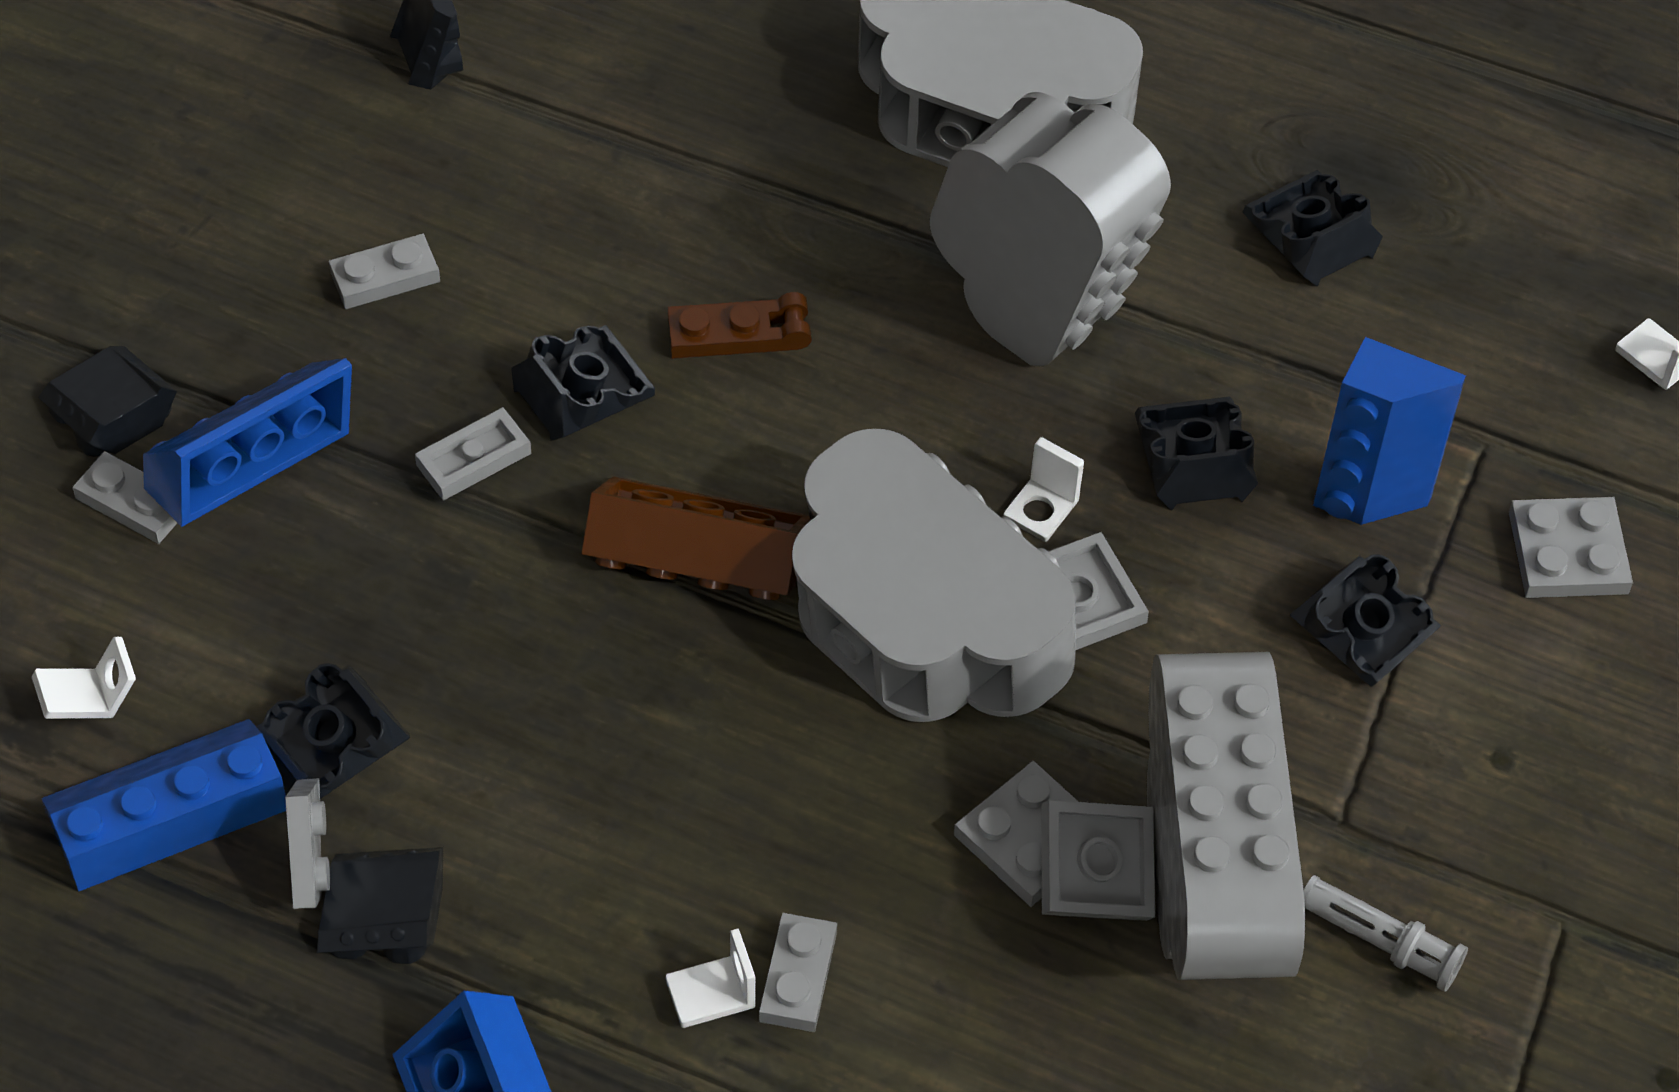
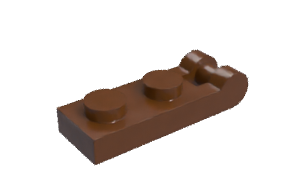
M790 292L782 295L779 299L670 306L668 307V324L672 359L803 349L812 341L810 325L804 321V318L808 315L807 299L801 293ZM784 323L782 327L770 328V324Z

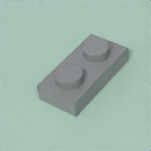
M424 233L329 260L330 272L345 309L440 282L439 268Z
M502 407L415 453L416 466L444 501L530 455L531 443Z
M106 451L102 453L73 486L74 495L77 500L157 544H160L177 524L144 489L143 471Z
M782 913L759 1011V1022L815 1032L837 935L836 922Z

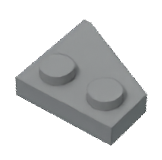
M319 778L297 780L285 797L293 909L317 907L322 897V891L330 890L328 857H321V835H326V810L324 801H320Z

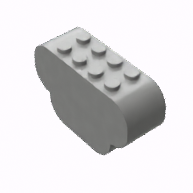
M860 0L858 71L863 82L872 91L879 94L878 124L883 136L893 146L906 153L948 167L952 156L958 150L974 141L1012 109L1021 97L1030 92H1042L1053 96L1069 107L1074 113L1087 104L1104 105L1115 110L1133 124L1143 46L1133 28L1118 18L1066 0Z
M1030 92L1021 97L1012 109L974 141L963 146L952 156L930 215V229L943 257L965 279L964 295L966 302L981 327L993 339L1029 365L1045 366L1068 346L1072 350L1076 349L1089 336L1093 329L1092 325L1099 318L1102 317L1104 320H1108L1124 303L1126 298L1121 293L1135 280L1138 272L1134 267L1140 263L1151 248L1146 241L1156 233L1164 221L1159 215L1170 193V175L1164 159L1154 144L1115 110L1100 104H1087L1074 113L1069 107L1053 96L1042 92Z
M865 429L853 432L838 440L813 461L807 471L804 483L810 521L797 535L792 550L793 567L797 577L799 595L798 613L800 624L808 639L883 708L899 718L914 722H930L943 719L952 715L967 703L989 715L1013 717L1039 708L1067 684L1075 667L1076 595L1070 579L1060 569L1057 560L1049 551L1044 548L1037 549L1023 537L1019 527L1006 516L1000 517L990 509L981 494L974 487L968 484L964 486L955 479L938 456L932 453L927 455L914 442L897 432L885 429Z
M1270 652L1156 654L1153 660L1149 684L1150 754L1147 772V807H1153L1155 893L1160 940L1164 957L1173 960L1174 971L1178 980L1295 977L1298 973L1304 950L1305 902L1277 677L1272 655Z

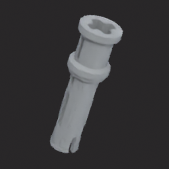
M1316 875L1311 877L1304 888L1305 909L1390 953V960L1394 962V966L1400 969L1408 966L1436 981L1439 990L1446 992L1465 960L1468 947L1461 943L1454 947L1425 931V924L1419 921H1410L1408 924H1405L1370 906L1366 902L1320 880V877ZM1335 904L1372 923L1375 928L1337 909ZM1387 932L1393 934L1394 936L1398 937L1399 939L1396 940V939H1394V938L1388 936ZM1421 950L1436 957L1441 963L1423 954Z

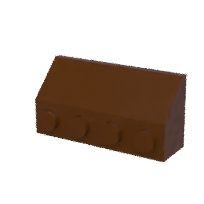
M613 476L591 493L582 554L596 557L595 563L607 568L624 569L628 563L647 567L646 573L657 578L676 579L678 574L697 577V584L703 587L724 590L728 589L729 584L749 588L748 594L753 597L778 600L780 594L788 595L796 586L797 577L792 560L793 545L797 535L810 521L809 515Z

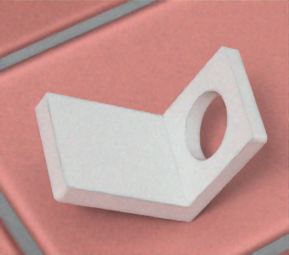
M1646 319L1617 343L1615 351L1663 389L1667 390L1679 380V341L1653 320Z
M1040 437L1034 444L1030 480L1005 510L1004 516L1010 518L1022 530L1047 542L1079 501L1084 460ZM1040 500L1052 507L1053 514L1045 521H1034L1024 514L1023 508L1031 501Z
M113 637L95 669H36L32 675V680L46 719L113 718L133 685L135 674L123 638ZM115 660L119 669L116 687L112 680V668Z
M739 928L730 931L729 957L666 975V983L682 1028L755 1008V974Z

